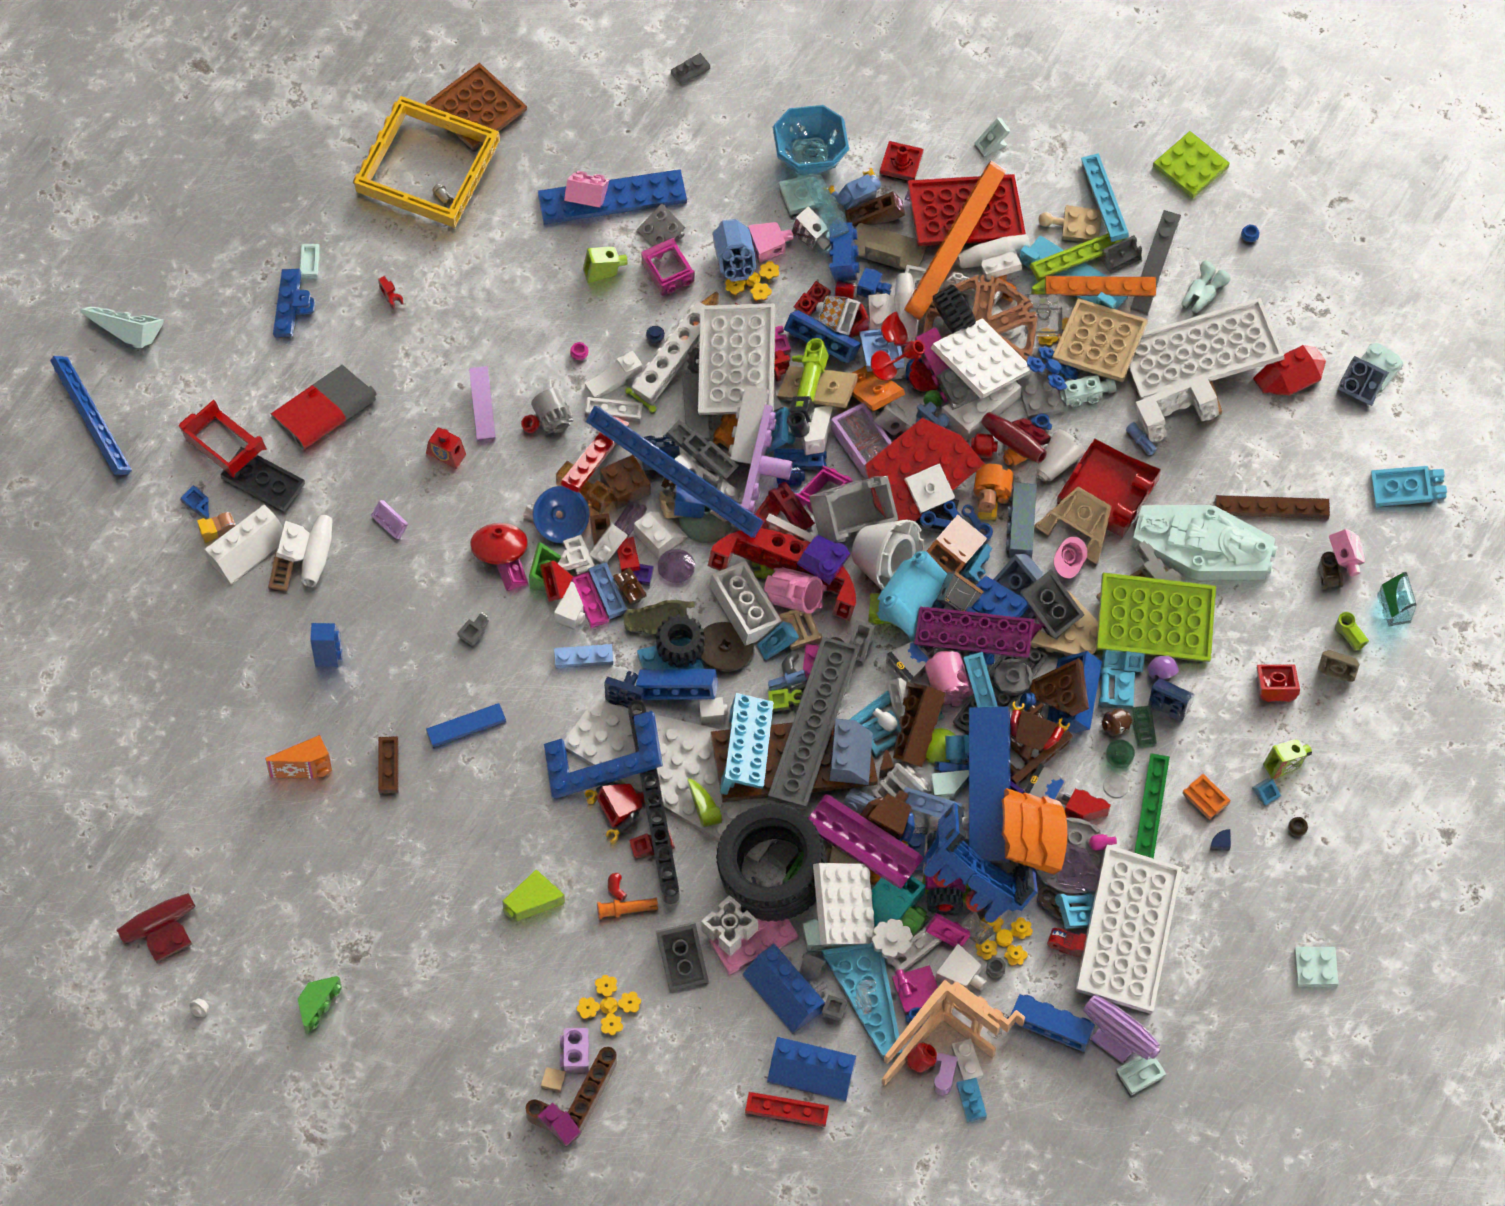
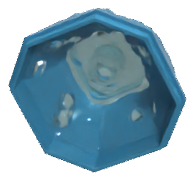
M825 105L789 108L772 126L778 159L785 163L787 168L800 175L818 174L819 172L836 168L849 151L843 117Z

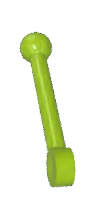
M630 387L625 389L626 394L632 395L639 402L643 403L651 414L656 412L655 406H650L636 395Z

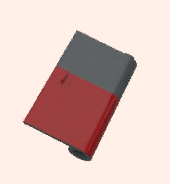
M340 365L270 414L293 435L297 445L302 450H305L376 400L375 396L377 393L372 386L368 387L344 365Z

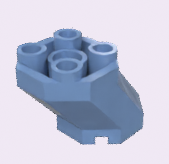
M738 219L722 220L717 229L712 232L719 271L731 281L747 280L757 268L750 230Z

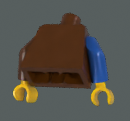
M899 790L895 797L886 794L884 798L878 797L868 802L860 815L899 841L902 839L901 842L908 846L907 843L910 842L915 829L914 815L910 812L912 807L906 803L909 795Z

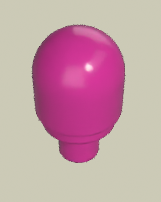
M1099 834L1089 839V846L1095 851L1105 850L1107 845L1117 844L1116 836L1108 837L1107 835Z

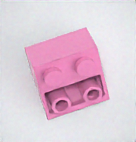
M576 171L567 179L564 201L601 207L604 202L609 179H605V176L599 174L590 176L586 172Z

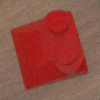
M1295 664L1257 665L1259 697L1267 702H1289L1295 700L1300 695V685Z

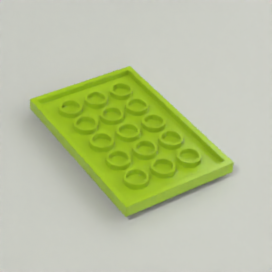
M1103 572L1101 577L1096 649L1117 652L1128 651L1151 656H1170L1177 659L1210 662L1216 586Z

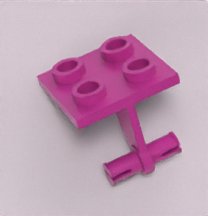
M930 965L905 973L903 969L895 971L896 975L892 976L905 1014L909 1013L912 1008H922L938 988Z

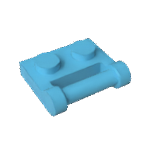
M1107 667L1101 668L1100 676L1102 678L1099 706L1133 709L1135 671L1111 670ZM1109 678H1115L1114 699L1109 698Z
M892 710L887 713H890L897 720L898 725L894 731L883 729L877 722V717L862 724V726L873 733L871 753L874 757L881 755V752L894 746L897 736L879 745H876L875 741L895 731L897 733L901 732L899 720Z
M1091 893L1074 896L1057 894L1055 902L1060 907L1065 929L1088 928L1094 902L1093 895ZM1083 903L1086 906L1070 907L1069 904Z

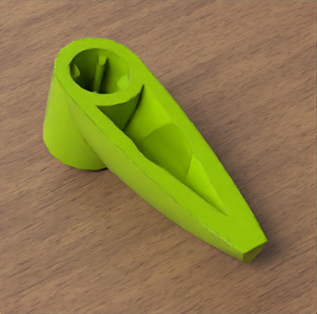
M688 778L687 782L701 826L704 828L722 823L720 809L716 806L710 794L696 781Z

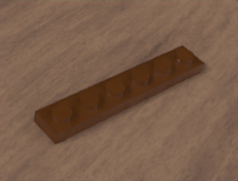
M1216 495L1215 506L1233 516L1329 519L1330 502L1326 498Z

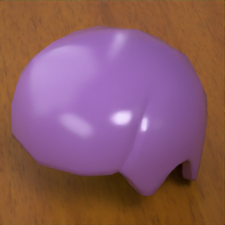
M1158 656L1149 663L1147 671L1152 679H1155V675H1158L1161 679H1167L1176 675L1179 669L1172 657Z

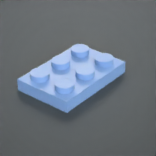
M881 329L859 331L867 372L872 371L871 356L876 351H885L889 354L891 361L902 355L901 346H895L894 342L888 343L883 338ZM903 358L893 363L896 369L904 368Z

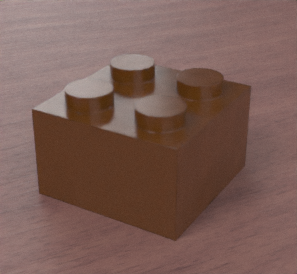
M630 455L600 469V481L617 509L651 495V483L634 455Z

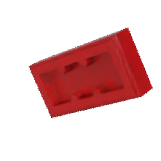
M634 537L625 538L617 549L621 573L629 567L632 571L640 570V564Z

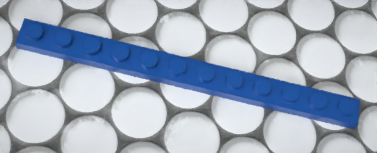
M594 405L586 420L589 425L744 533L755 538L764 522L762 519L599 406Z

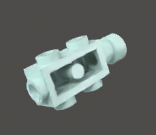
M1098 375L1086 376L1082 379L1065 381L1064 383H1066L1067 388L1059 390L1061 399L1065 401L1066 406L1078 407L1082 402L1097 403L1102 399V394L1108 392V394L1116 392V384L1114 379L1108 378L1100 382Z

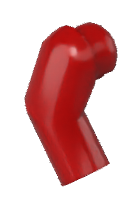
M612 873L608 877V891L622 902L627 897V894L619 888L622 876L619 873Z

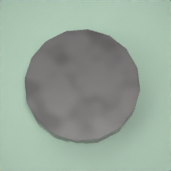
M1011 658L1002 661L996 667L994 682L1002 693L1017 696L1025 693L1030 688L1033 674L1031 668L1023 663V661Z

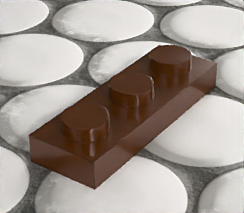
M398 736L378 737L379 793H399Z

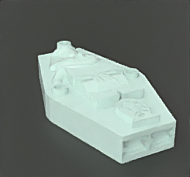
M1142 505L1131 546L1135 548L1145 540L1147 544L1149 543L1153 547L1154 555L1157 559L1160 558L1168 567L1195 580H1265L1266 574L1271 573L1273 566L1270 558L1275 557L1277 546H1274V537L1211 505Z

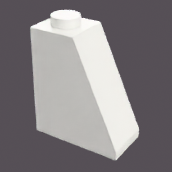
M833 406L815 408L812 422H808L810 426L809 433L804 437H800L806 455L825 451L831 430Z

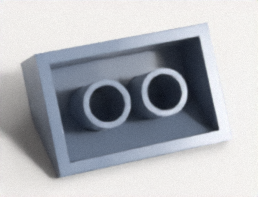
M1015 554L993 580L1023 597L1021 592L1042 577L1044 573L1028 554ZM1030 608L1022 615L1023 618H1036Z
M835 719L829 781L869 785L873 733L855 720Z

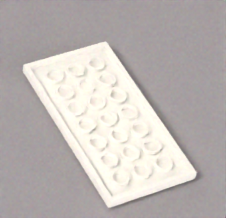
M1258 298L1144 332L1130 364L1129 371L1139 397L1142 400L1203 374H1206L1210 382L1284 360V354L1262 300Z
M1110 845L1106 846L1077 978L1076 992L1089 996L1097 995L1106 1001L1152 1014L1182 867Z

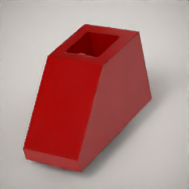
M1075 788L1065 807V814L1070 818H1078L1089 822L1108 816L1111 804L1103 798H1096L1085 790Z

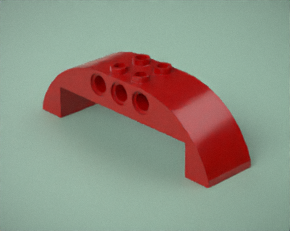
M760 528L755 538L739 530L725 536L713 545L707 566L718 571L728 568L734 554L773 570L774 568L784 567L813 575L797 565L803 552L811 542L801 541L791 534H783L769 529ZM842 566L830 585L823 580L821 581L823 585L827 586V591L838 595L832 615L850 622L856 605V593L849 573Z

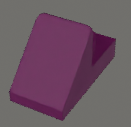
M553 1102L538 1115V1119L565 1146L581 1133L568 1112L565 1111L563 1113Z

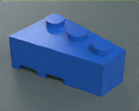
M311 623L310 641L315 667H338L339 660H342L341 632L335 623Z

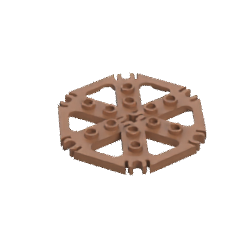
M979 275L955 284L954 286L960 292L971 288L976 290L973 307L976 321L983 319L998 335L1021 325L1028 327L1026 346L1022 349L1000 335L1027 362V356H1032L1038 321L1036 311L1028 312L1029 309L1033 308L1031 300L998 277L995 283L994 276H991L989 282L984 281V275H981V282H978ZM1002 291L1017 302V306L992 316L994 298L997 292ZM933 302L930 304L932 308L928 307L926 311L923 333L933 328V322L936 317H941ZM949 333V334H947V335H945V336H942L941 338L943 339V338H945V337H947V336H949V335H951V334H953V333Z

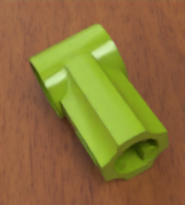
M1342 612L1335 624L1336 631L1345 637L1354 651L1362 649L1369 643L1368 638L1356 624L1355 616L1350 612ZM1342 621L1347 622L1349 625H1344Z

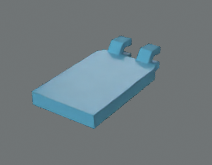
M1428 466L1371 470L1375 507L1428 503L1435 499L1446 498V485L1433 486V483L1444 482V469L1428 470Z

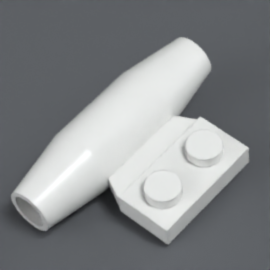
M1027 234L1002 237L976 245L959 253L957 262L960 269L982 267L987 280L991 279V276L996 278L1022 270V264L1017 255L1020 254L1024 246L1031 248Z
M900 273L897 275L895 297L887 293L868 295L870 329H881L884 319L897 311L900 320L907 330L908 338L906 342L911 340L914 342L918 332V319L904 310L915 291L910 273Z
M319 515L310 533L304 527L287 521L283 525L276 557L291 562L302 561L301 583L305 586H316L325 567L331 543L332 518L327 515Z

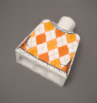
M827 296L824 303L819 302L816 306L817 312L820 313L818 319L834 331L849 335L860 302L847 297Z

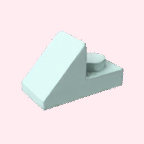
M997 118L974 143L983 156H987L1007 145L1003 139L1011 131L1001 118Z

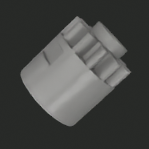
M559 389L545 390L532 400L531 405L540 419L544 431L548 432V434L563 432L570 426L569 422H573V415Z

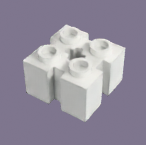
M729 895L718 905L717 914L712 911L701 921L702 932L712 941L717 938L719 940V947L729 956H732L741 947V940L743 938L749 940L758 931V920L747 910L742 913L741 905Z

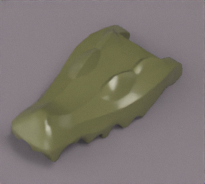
M665 600L643 608L626 610L624 613L625 629L632 632L640 631L656 634L658 632L657 628L659 625L662 626L664 619L668 621V617L673 616L675 618L676 614L684 617V614L687 615V608H695V602Z

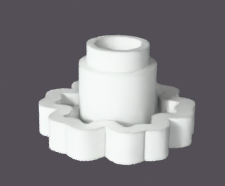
M889 919L887 923L880 922L874 928L872 945L876 952H882L883 958L894 960L897 955L904 957L910 951V942L913 935L908 926H903L902 921Z

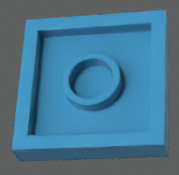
M786 407L775 412L776 426L774 430H771L772 443L770 448L767 447L765 456L785 443L792 445L796 440L792 432L788 431L787 418L790 415V409Z

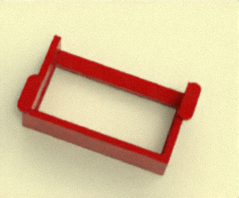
M214 399L196 415L194 413L190 414L179 424L185 439L233 478L259 452L267 450L261 436L254 438L220 411ZM215 418L248 444L230 462H227L195 436Z

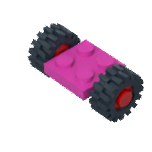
M936 831L929 833L927 836L926 853L936 839ZM925 875V889H929L927 892L928 911L939 915L941 913L943 915H953V913L961 912L963 909V894L966 891V886L962 883V879H956L947 887H939L934 883L933 876L928 877Z

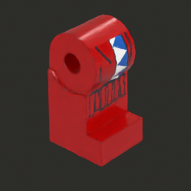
M1052 928L1047 945L1059 952L1081 959L1087 935L1082 933L1080 935L1074 934L1062 928Z

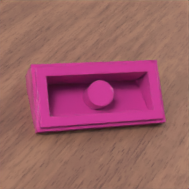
M520 558L510 563L497 564L506 590L516 589L529 584Z

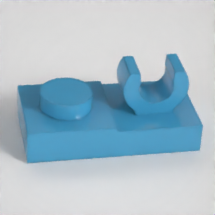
M988 544L982 545L968 561L960 575L966 579L971 578L974 583L980 582L981 579L977 577V573L979 575L986 573L980 566L988 561L990 558L989 554L993 548Z
M977 1078L957 1082L956 1086L966 1121L970 1122L987 1118Z

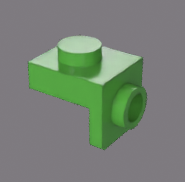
M913 906L909 907L900 921H902L903 926L910 928L914 937L923 924L930 920V917L926 915L928 912L922 907Z

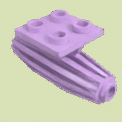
M1094 995L1084 1007L1083 1011L1099 1027L1097 1032L1091 1037V1040L1122 1064L1132 1052L1146 1060L1150 1058L1155 1059L1160 1053L1159 1042L1144 1026L1116 1005Z

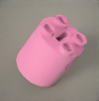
M940 651L926 662L925 671L931 687L946 693L943 705L959 706L963 703L962 700L974 693L960 653Z

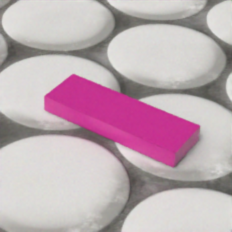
M589 572L574 576L571 582H574L590 627L594 628L608 623L609 618Z

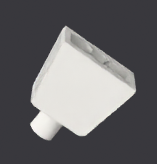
M957 944L936 973L937 982L942 983L946 980L951 985L954 982H959L966 989H969L972 985L981 991L987 982L978 976L981 972V964L959 944Z

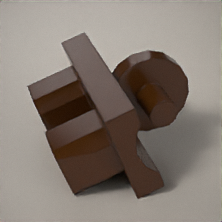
M630 567L622 573L613 575V579L629 604L634 605L647 597L646 592Z

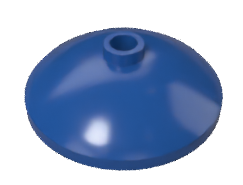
M555 486L544 491L537 498L533 507V522L536 529L544 538L552 542L563 543L567 539L582 535L589 522L590 512L585 498L579 492H574L563 486ZM557 511L562 512L561 518H557Z

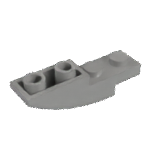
M1145 540L1134 548L1144 562L1139 569L1145 577L1182 582L1181 575L1174 571L1173 568L1167 572L1165 571L1164 563L1156 558L1153 547L1149 543L1147 544Z

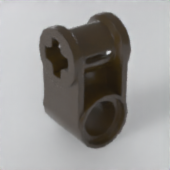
M1330 551L1323 553L1318 565L1322 589L1326 590L1328 587L1336 586L1342 588L1343 576L1335 553ZM1325 561L1330 562L1332 565H1327Z

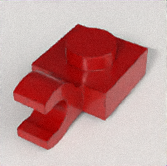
M385 276L378 278L379 289L390 303V307L395 308L394 301H399L403 305V297L400 294L394 293L395 287L392 281L388 282Z

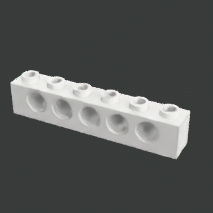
M699 301L689 308L687 316L684 320L681 319L678 322L677 329L673 334L668 335L664 346L656 351L655 358L651 363L648 362L642 375L638 376L632 384L634 393L651 405L655 403L689 358L688 353L692 352V348H696L700 343V323L696 326L691 325L695 321L700 322L701 306H706ZM682 336H689L686 340L680 339ZM678 350L676 354H670V351ZM662 364H666V365H667V366H666L665 368H663V369L658 368V367H659L660 365H662ZM652 378L656 379L655 382H653V383H648V380H649V379H652Z

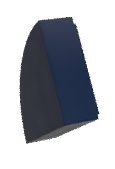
M1230 829L1218 832L1212 839L1210 849L1230 850Z

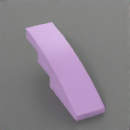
M488 366L469 368L477 440L495 438Z

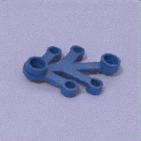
M953 501L944 503L943 510L946 513H950L953 519L957 515L962 517L955 508ZM946 505H951L952 509H947ZM965 505L961 511L962 515L969 517L974 525L973 527L979 532L980 530H985L986 534L984 536L987 538L986 541L989 540L993 534L992 527L988 523L979 520L971 505ZM964 509H970L971 513H966ZM925 511L920 518L921 524L927 528L933 525L946 528L952 522L936 518L932 511ZM929 518L931 522L926 523L924 519Z

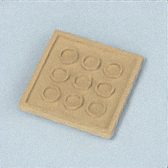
M1078 298L1054 352L1053 359L1071 367L1123 382L1148 324V319Z

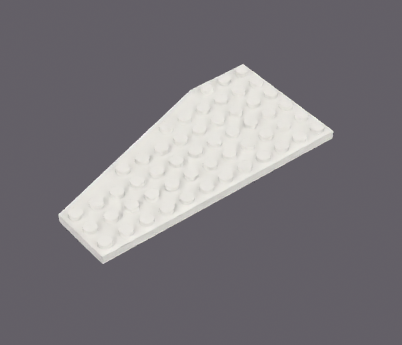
M593 700L565 738L566 751L591 766L635 753L628 708ZM638 710L633 711L634 714H640L642 712ZM655 714L663 766L657 768L666 811L720 842V836L726 830V826L742 812L755 806L767 804L785 805L768 800V798L722 803L711 741V731H719L720 729ZM640 774L616 780L622 784H631L636 793L643 792ZM688 778L696 781L710 794L716 806L720 809L722 823L704 828L701 826L687 782ZM648 781L646 783V785L652 786L655 784L654 781ZM651 799V800H650V801L653 802V803H657V802H658L657 799ZM776 839L759 843L748 852L745 858L758 865L767 853L770 845Z

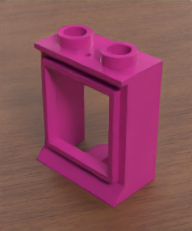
M674 237L641 252L642 264L662 296L671 294L683 286H689L695 281V271L692 270L680 251ZM671 250L683 271L662 279L651 259L655 257L661 259L664 253Z
M823 465V469L800 493L795 495L803 507L807 504L809 511L813 514L810 495L816 494L828 481L841 486L853 482V480L847 475L844 476L838 473L834 468L830 469Z

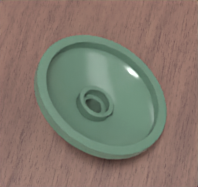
M705 505L704 510H705V509L711 510L709 507H707V506ZM704 511L702 518L678 517L682 531L689 538L697 542L712 543L719 541L733 529L729 521L723 522L711 514L710 511Z

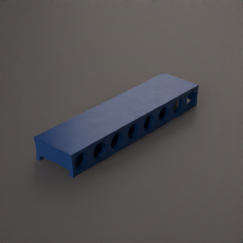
M970 707L969 847L982 859H986L991 863L1011 864V860L1005 859V840L1002 836L1003 807L1001 801L1004 798V789H1010L1009 707Z

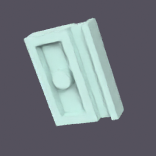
M1139 1056L1116 1069V1073L1120 1076L1121 1081L1131 1096L1166 1077L1164 1069L1156 1058L1146 1060Z

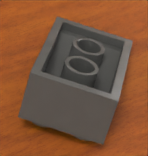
M1051 569L1021 592L1039 624L1054 639L1085 615Z
M695 922L656 931L669 991L709 982Z

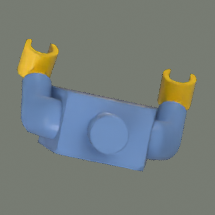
M869 168V171L862 172L863 177L845 184L839 193L835 191L833 185L829 186L830 188H823L827 199L831 198L843 205L845 210H848L876 198L877 190L881 188V182L875 176L873 169Z

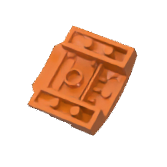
M1008 788L1004 789V798L1001 801L1003 807L1002 836L1005 840V859L1053 875L1057 874L1062 869L1067 847V820L1061 802L1045 796L1039 798L1025 792L1022 794Z

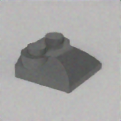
M946 369L936 376L952 410L980 398L952 369Z

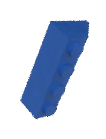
M1088 651L1058 658L1056 666L1057 669L1078 658L1083 662L1089 709L1071 716L1049 706L1047 720L1058 723L1063 718L1061 724L1067 726L1070 723L1067 731L1072 733L1090 730L1102 661Z
M775 944L761 952L743 973V977L792 1034L822 1013L825 1005L824 1000Z
M777 1037L767 1083L846 1101L856 1065V1055Z

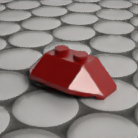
M1301 345L1285 353L1284 360L1267 364L1253 377V380L1263 393L1290 396L1321 381L1326 360L1317 347Z

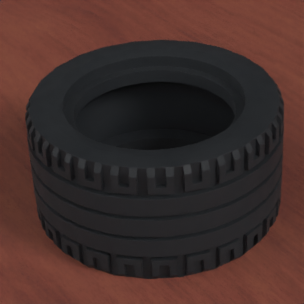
M778 804L755 806L737 815L726 826V830L722 832L716 855L719 875L726 894L730 895L741 905L743 913L747 910L752 916L761 921H784L785 919L795 918L797 915L807 911L816 901L813 864L828 863L824 845L816 826L802 812H798L789 806L785 807V805ZM781 839L795 844L802 850L804 858L801 868L792 879L784 884L773 887L759 886L747 880L741 873L744 858L753 847L761 842Z

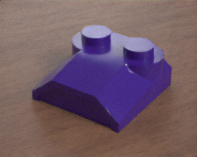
M818 534L803 552L797 565L830 585L851 553L844 544L834 543Z

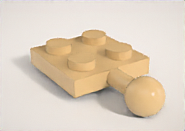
M1066 205L1064 218L1052 217L1050 213L1044 212L1040 214L1038 221L1044 227H1048L1051 224L1062 225L1063 240L1087 242L1099 237L1101 213L1097 209Z

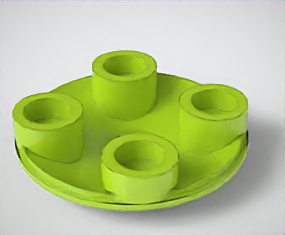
M944 728L934 729L932 741L926 753V759L929 763H935V761L950 762V759H946L945 736L955 735L952 731Z

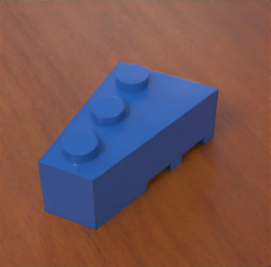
M852 222L830 225L831 250L829 255L832 256V263H829V268L835 282L857 280V273H860L859 262H856V257L859 256L858 245L855 246V240H858L857 229H854Z

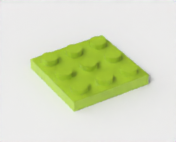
M1191 131L1153 162L1154 168L1191 198L1198 195L1230 165V162Z

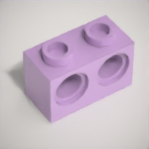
M564 1028V1035H560V1048H564V1054H560V1067H564L566 1074L588 1073V1028ZM571 1039L579 1040L576 1044H571L569 1041ZM571 1058L579 1059L577 1063H571L569 1060Z

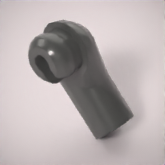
M791 651L782 662L784 674L787 673L788 675L797 672L794 669V662L799 658V655L795 651Z

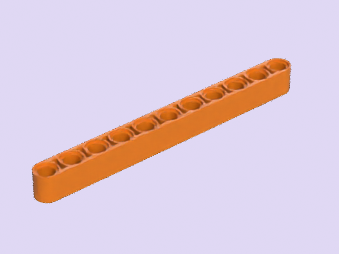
M990 161L985 167L904 308L906 312L918 320L926 313L933 300L932 296L938 292L1006 173V170L993 161Z

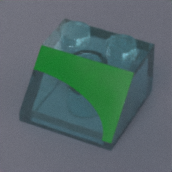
M1402 572L1383 583L1380 591L1377 593L1378 602L1382 603L1383 606L1382 615L1384 620H1387L1388 626L1411 623L1417 606L1407 572Z

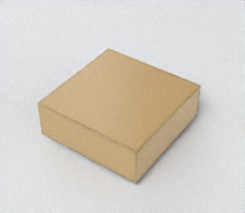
M546 1067L541 1088L561 1093L566 1071Z

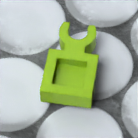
M788 689L768 691L769 701L773 702L772 712L790 710V704L799 706L801 699L795 700V698L801 696L802 691L794 690L791 694H789Z

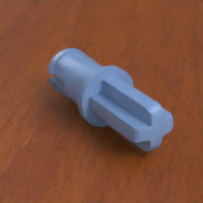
M1135 422L1130 423L1126 427V431L1134 438L1136 445L1139 444L1148 455L1156 452L1157 449L1147 438V434L1143 433Z
M804 669L788 675L785 673V676L769 680L768 686L770 691L785 687L791 688L792 685L806 682L807 677H805Z

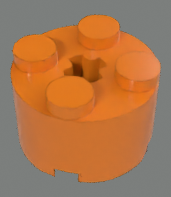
M984 464L981 466V469L976 471L973 492L979 498L981 490H994L996 492V502L1006 504L1011 497L1014 474L1009 468L1007 471L1002 469V465Z

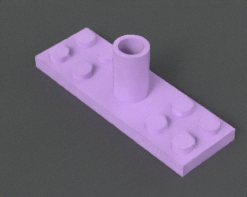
M771 405L764 406L741 505L753 514L756 512L755 500H758L760 495V476L766 475L789 480L792 470V461L765 456L767 447L770 448L772 443L771 430H774L776 426V413L773 412Z

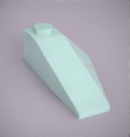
M97 307L81 309L83 315L125 343L133 344L135 348H144L145 345L152 344L164 322L163 319L146 315L131 317V313L128 312L114 314V310Z

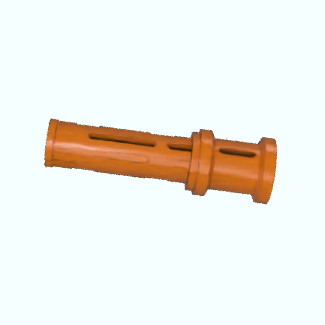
M657 897L619 902V900L609 903L597 902L599 920L610 916L618 918L621 914L658 910Z

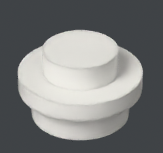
M197 998L190 1003L193 1015L205 1017L208 1014L209 1006L204 1000Z

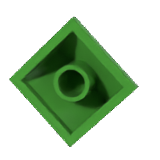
M541 542L537 544L529 573L530 589L546 592L540 565L550 561L558 563L561 555Z

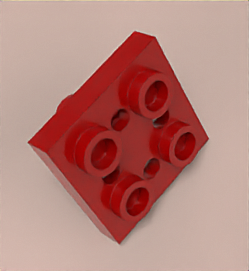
M889 141L881 164L880 174L904 180H915L924 149Z

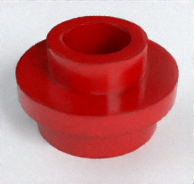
M532 414L525 416L521 421L523 430L527 433H534L539 427L538 417Z

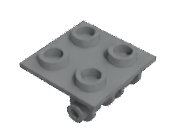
M663 204L637 229L652 246H656L673 237L674 239H681L685 235L683 233L685 226Z

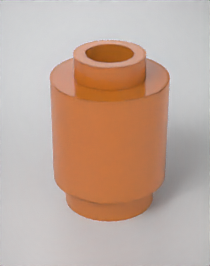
M1010 448L1004 451V462L1012 467L1027 460V458L1018 455Z

